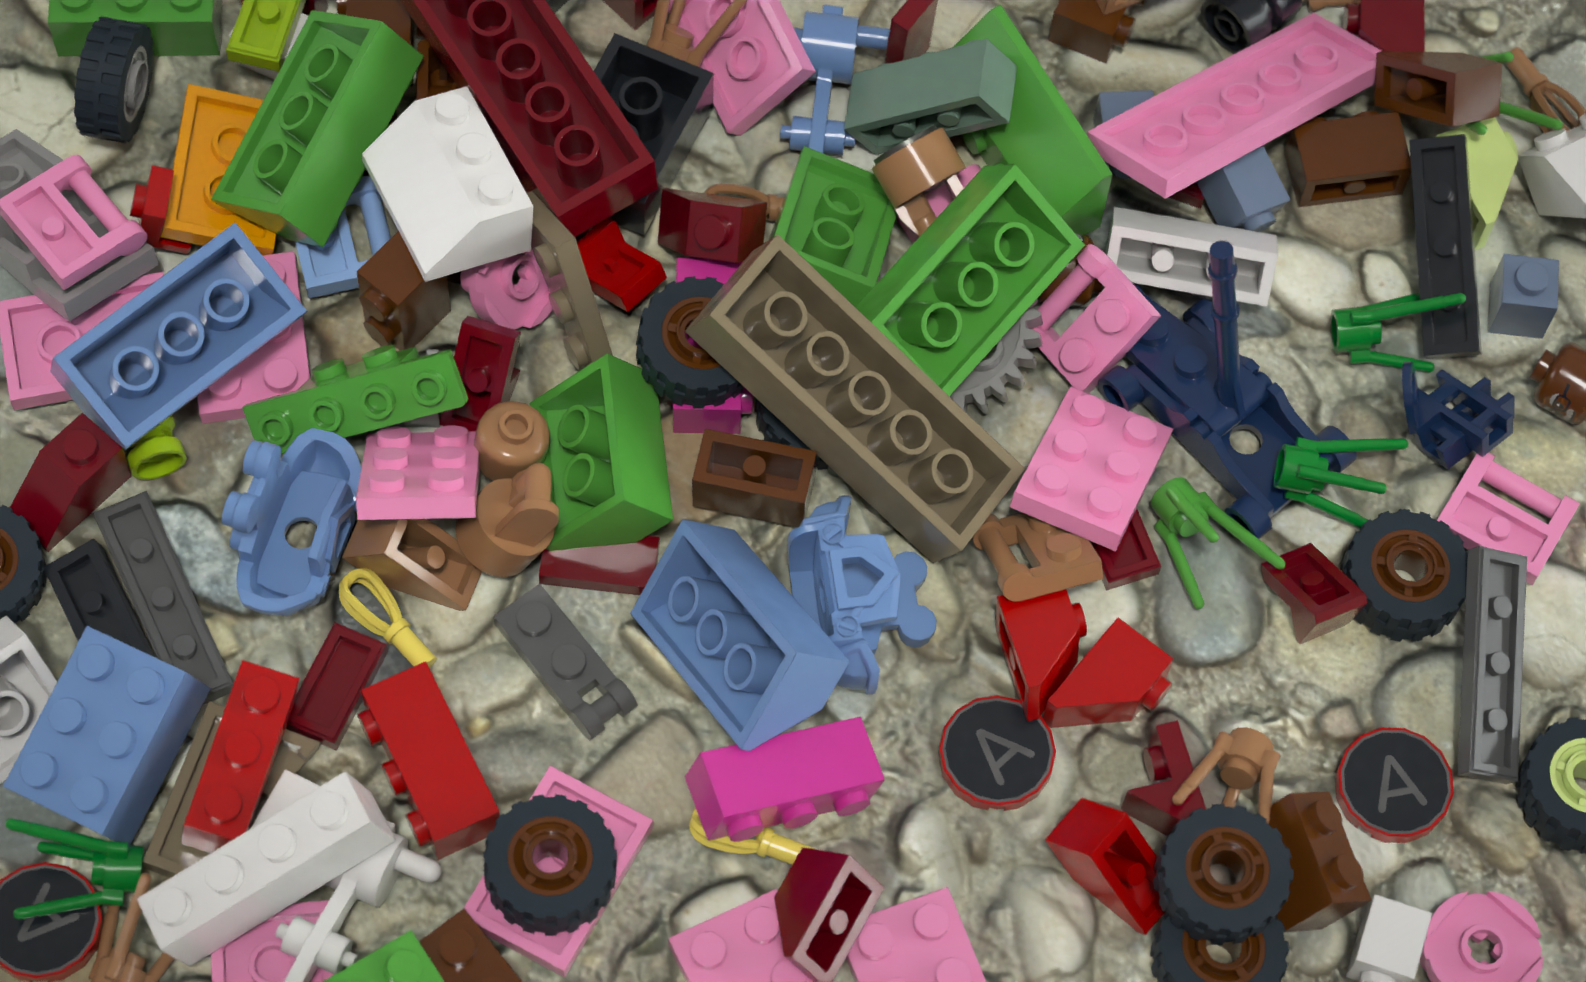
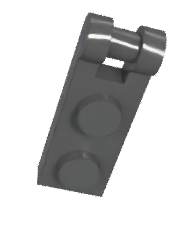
M541 584L494 615V625L587 739L591 740L604 731V723L617 713L623 717L638 706L629 688L612 673ZM596 687L603 696L589 705L581 697Z

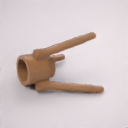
M658 0L650 38L646 46L700 67L706 53L748 0H734L696 48L691 44L694 36L687 30L678 27L686 0L673 1L667 22L666 18L670 0Z
M1239 727L1232 730L1230 734L1220 732L1211 751L1183 782L1178 791L1173 795L1172 801L1175 805H1181L1219 762L1220 776L1229 785L1222 802L1224 807H1235L1241 790L1250 789L1255 783L1260 782L1258 813L1267 819L1266 822L1269 823L1274 771L1280 759V754L1274 751L1271 740L1265 734L1255 729Z
M144 873L139 877L115 948H112L120 906L108 905L96 960L88 977L92 982H158L175 959L163 952L146 974L142 971L146 960L128 951L142 912L137 898L148 892L151 883V876L148 873Z

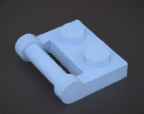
M363 176L359 184L354 188L345 206L353 204L361 206L372 255H374L391 239L382 204L383 200L371 177ZM344 208L336 229L329 236L324 247L295 241L308 299L359 288L356 271L368 260L357 262Z

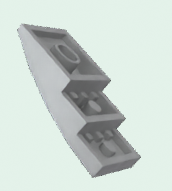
M17 129L0 138V199L60 163L63 159ZM74 190L60 192L99 238L108 233V230ZM0 215V265L36 297L68 321L73 320L159 265L154 247L145 242L135 253L128 256H118L66 290H63Z

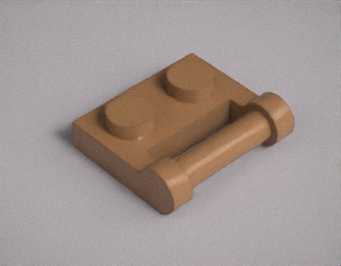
M1025 513L1000 519L994 514H990L971 538L978 549L986 552L999 574L997 582L1004 596L1014 602L1103 579L1102 561L1089 540ZM1018 543L1033 568L1029 569L1024 564L1018 563L1009 545Z

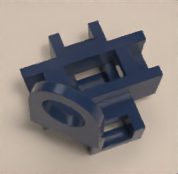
M1403 362L1402 389L1409 434L1414 435L1418 449L1445 468L1450 469L1471 451L1483 457L1513 434L1515 403L1514 395L1507 392L1500 399L1496 400L1491 396V381L1486 377L1470 388L1449 373L1441 370L1436 374L1439 387L1428 395L1418 388L1413 362ZM1450 401L1456 404V406L1453 409H1450L1445 405L1448 404Z

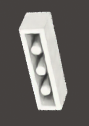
M345 771L137 898V901L160 950L190 967L396 840L371 791Z

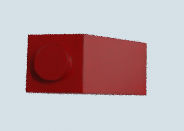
M1066 589L1016 602L1008 600L1004 595L997 596L996 633L1027 721L1040 718L1045 710L1047 700L1064 682L1077 664L1079 638L1087 635L1086 620L1082 606L1079 602L1071 604Z
M1117 617L1047 700L1043 719L1050 728L1132 721L1144 706L1151 711L1154 710L1170 690L1172 683L1166 678L1173 658Z
M1081 798L1048 835L1045 841L1075 882L1138 933L1146 935L1165 913L1158 902L1160 896L1158 891H1155L1153 881L1157 875V869H1154L1157 855L1126 812Z

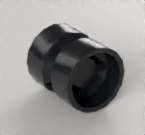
M1205 0L1202 3L1201 15L1208 32L1214 40L1225 50L1236 54L1270 36L1272 30H1276L1300 11L1302 0Z

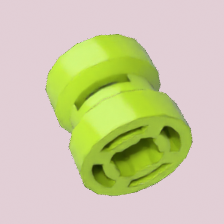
M172 415L129 447L130 452L127 460L133 477L139 480L159 479L178 471L185 464L187 457L181 440L172 434L175 427Z

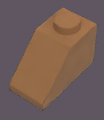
M429 519L358 520L342 556L344 560L357 569L367 568L375 572L388 588L458 611L467 609L482 573L464 556L457 539Z

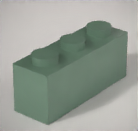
M988 39L969 41L964 45L938 52H927L921 56L895 63L881 64L876 68L853 73L844 130L874 155L887 152L903 141L936 125L937 129L943 127L948 137L1009 123L1017 65Z

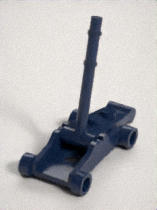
M1221 240L1213 243L1209 250L1210 263L1208 265V275L1212 283L1213 303L1207 299H1200L1183 313V321L1146 296L1139 285L1133 283L1160 313L1161 317L1125 354L1134 364L1127 368L1116 365L1098 380V387L1107 402L1122 407L1128 412L1142 402L1165 426L1173 428L1172 434L1237 499L1224 512L1260 539L1272 529L1270 518L1292 501L1284 498L1285 490L1275 488L1273 483L1275 465L1282 445L1289 444L1295 446L1297 437L1316 441L1349 440V438L1334 426H1327L1315 435L1295 412L1283 389L1276 382L1272 383L1265 373L1259 371L1260 366L1252 358L1239 354L1237 318L1240 314V308L1236 302L1235 286L1238 268L1234 261L1233 246L1231 243ZM1239 429L1251 430L1259 437L1261 448L1253 454L1245 455L1239 453L1231 446L1230 435ZM1319 453V457L1328 458L1329 471L1340 473L1357 459V453Z

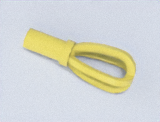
M358 568L350 571L339 582L340 602L356 621L371 632L383 636L388 644H393L413 667L426 661L430 668L435 663L437 657L410 629L411 625L405 618H402L401 611L393 595L375 572L367 568ZM353 583H360L367 587L384 607L392 624H387L368 610L350 592L351 585Z
M696 807L689 823L690 832L696 841L702 845L736 854L757 853L756 855L765 858V855L793 865L802 847L815 849L774 833V829L768 827L766 829L764 827L763 831L755 836L757 840L746 839L733 842L729 836L708 841Z

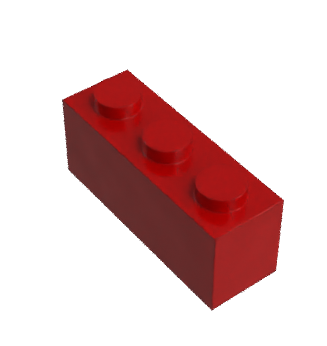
M245 660L241 661L183 825V845L212 853L251 829L296 699L299 683L298 677Z
M426 661L362 689L361 693L365 711L357 714L359 722L370 745L373 746L381 742L389 758V761L382 763L381 766L395 796L405 792L414 810L405 814L419 847L429 843L437 860H440L486 839L489 831L492 832L494 830L495 821L500 816V811Z

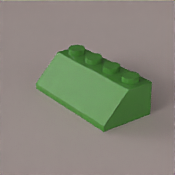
M1002 5L991 9L953 47L964 45L973 40L988 39L1017 65L1010 121L1006 124L962 134V137L971 153L974 155L979 153L986 165L1016 164L1074 233L1085 235L1101 226L1113 174Z
M312 10L211 200L289 240L324 247L329 236L336 229L339 217L354 188L363 177L365 166L362 162V153L388 128L389 122L404 93L411 86L414 74L424 56L382 21Z
M1016 164L987 165L975 175L855 308L950 396L1085 244Z

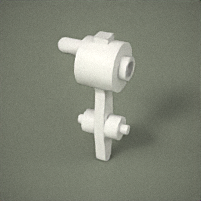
M386 820L396 841L324 884L335 889V892L315 924L296 916L290 925L281 922L278 926L275 936L283 939L281 951L296 958L284 982H310L318 968L332 974H337L342 971L344 966L348 967L357 962L358 955L351 952L353 940L337 934L353 903L358 899L374 907H379L389 895L400 872L425 883H433L441 876L439 863L407 849L408 839L396 834L395 824Z

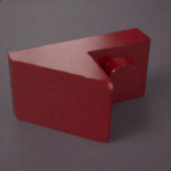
M467 316L462 321L454 359L466 390L468 401L462 407L442 412L439 425L462 426L468 432L476 431L478 422L488 409L498 403L510 401L520 375V369L514 367L521 336L520 331L471 316Z
M1312 543L1280 555L1285 561L1283 569H1276L1268 561L1261 563L1264 582L1291 608L1296 640L1299 644L1349 624L1367 604L1366 593Z
M1178 720L1155 725L1148 747L1144 748L1143 751L1144 762L1150 780L1152 782L1159 781L1160 783L1129 790L1121 806L1123 812L1166 836L1171 833L1174 826L1182 818L1186 820L1192 811L1201 807L1203 810L1206 809L1199 785L1181 805H1175L1172 801L1173 795L1194 771Z

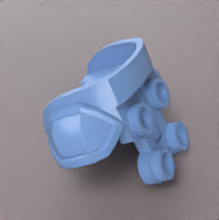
M311 428L296 437L282 458L279 445L253 440L247 448L243 462V473L253 476L248 492L242 494L232 491L224 505L222 524L233 527L230 547L238 550L239 553L236 579L241 603L244 607L262 614L290 616L319 603L328 589L331 580L329 573H335L356 520L354 512H357L356 496L361 473L358 456L353 446L345 438L334 432ZM298 521H309L317 526L310 547L298 549L288 544L286 532L292 524Z
M843 495L839 496L836 501L827 502L816 507L810 517L803 519L800 526L794 528L789 533L787 555L791 591L796 601L850 661L837 685L849 689H865V694H875L880 669L873 654L876 653L881 631L898 629L899 638L904 644L915 648L922 647L934 635L937 620L931 610L917 603L916 591L925 582L927 576V565L924 558L917 553L907 551L893 558L885 537L881 534L846 535L852 497Z

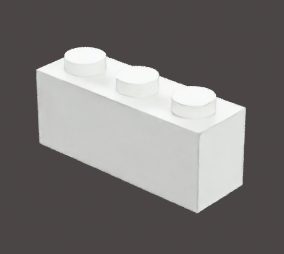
M1114 207L1105 254L1132 283L1212 297V283L1208 275L1210 246L1216 241H1227L1233 246L1234 261L1238 268V273L1235 277L1236 301L1268 306L1278 258L1277 235Z

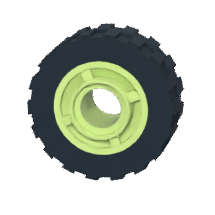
M1572 717L1567 718L1564 723L1559 724L1556 722L1550 725L1545 734L1540 733L1532 744L1520 766L1521 771L1518 774V782H1516V788H1519L1517 801L1519 807L1523 808L1526 814V821L1531 827L1534 826L1540 832L1539 836L1547 842L1549 840L1555 842L1561 849L1567 851L1575 849L1580 850L1581 853H1586V790L1580 788L1574 778L1586 780V719Z

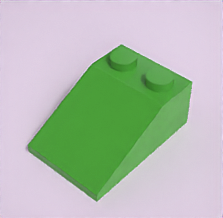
M803 146L769 240L778 234L856 307L877 284L897 213L874 173Z

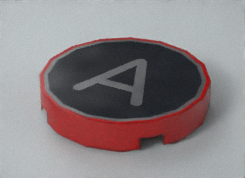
M999 695L976 698L957 709L944 726L939 747V763L942 777L953 793L971 806L984 810H989V808H1004V811L1019 809L1037 798L1050 780L1056 755L1052 731L1042 716L1039 719L1027 721L1020 700Z
M1378 728L1361 735L1345 751L1335 775L1336 799L1346 819L1356 828L1361 827L1365 832L1372 834V838L1384 843H1409L1428 835L1447 814L1454 794L1452 770L1442 751L1425 736L1405 728Z
M43 862L22 866L0 880V969L21 981L47 980L48 982L63 980L85 967L99 946L104 923L102 905L26 919H16L13 916V912L19 907L95 893L87 878L68 866Z

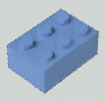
M87 626L3 787L113 841L128 842V845H130L211 688L187 672Z

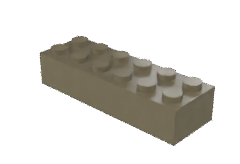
M778 234L749 254L685 330L691 338L811 450L817 451V455L932 563L961 552L1025 470L1012 455Z

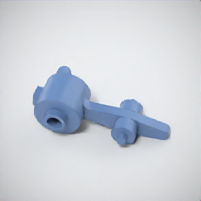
M823 5L822 13L805 11L803 28H794L816 71L808 79L817 80L812 118L793 116L791 126L781 125L780 138L790 139V150L802 151L803 146H806L823 154L843 155L844 145L855 146V138L844 130V121L828 120L832 82L851 84L856 47L886 50L890 29L858 25L859 17L843 15V7Z

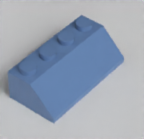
M234 223L53 357L50 372L83 413L126 450L306 314L307 310L240 227Z
M682 519L630 613L741 750L751 751L821 711L850 662L734 529Z

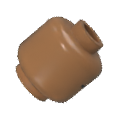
M507 401L494 405L484 413L478 422L474 446L479 451L480 471L485 477L493 481L502 478L512 479L518 472L527 469L532 464L544 463L549 448L550 431L546 419L537 409L526 403Z

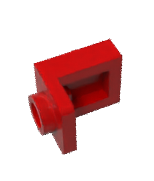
M152 165L147 184L136 183L130 216L139 218L138 224L148 235L146 243L155 248L187 254L191 251L192 243L160 237L166 219L174 170Z
M606 218L598 223L577 242L592 291L626 312H629L667 278L661 262L626 243L617 222L610 218Z

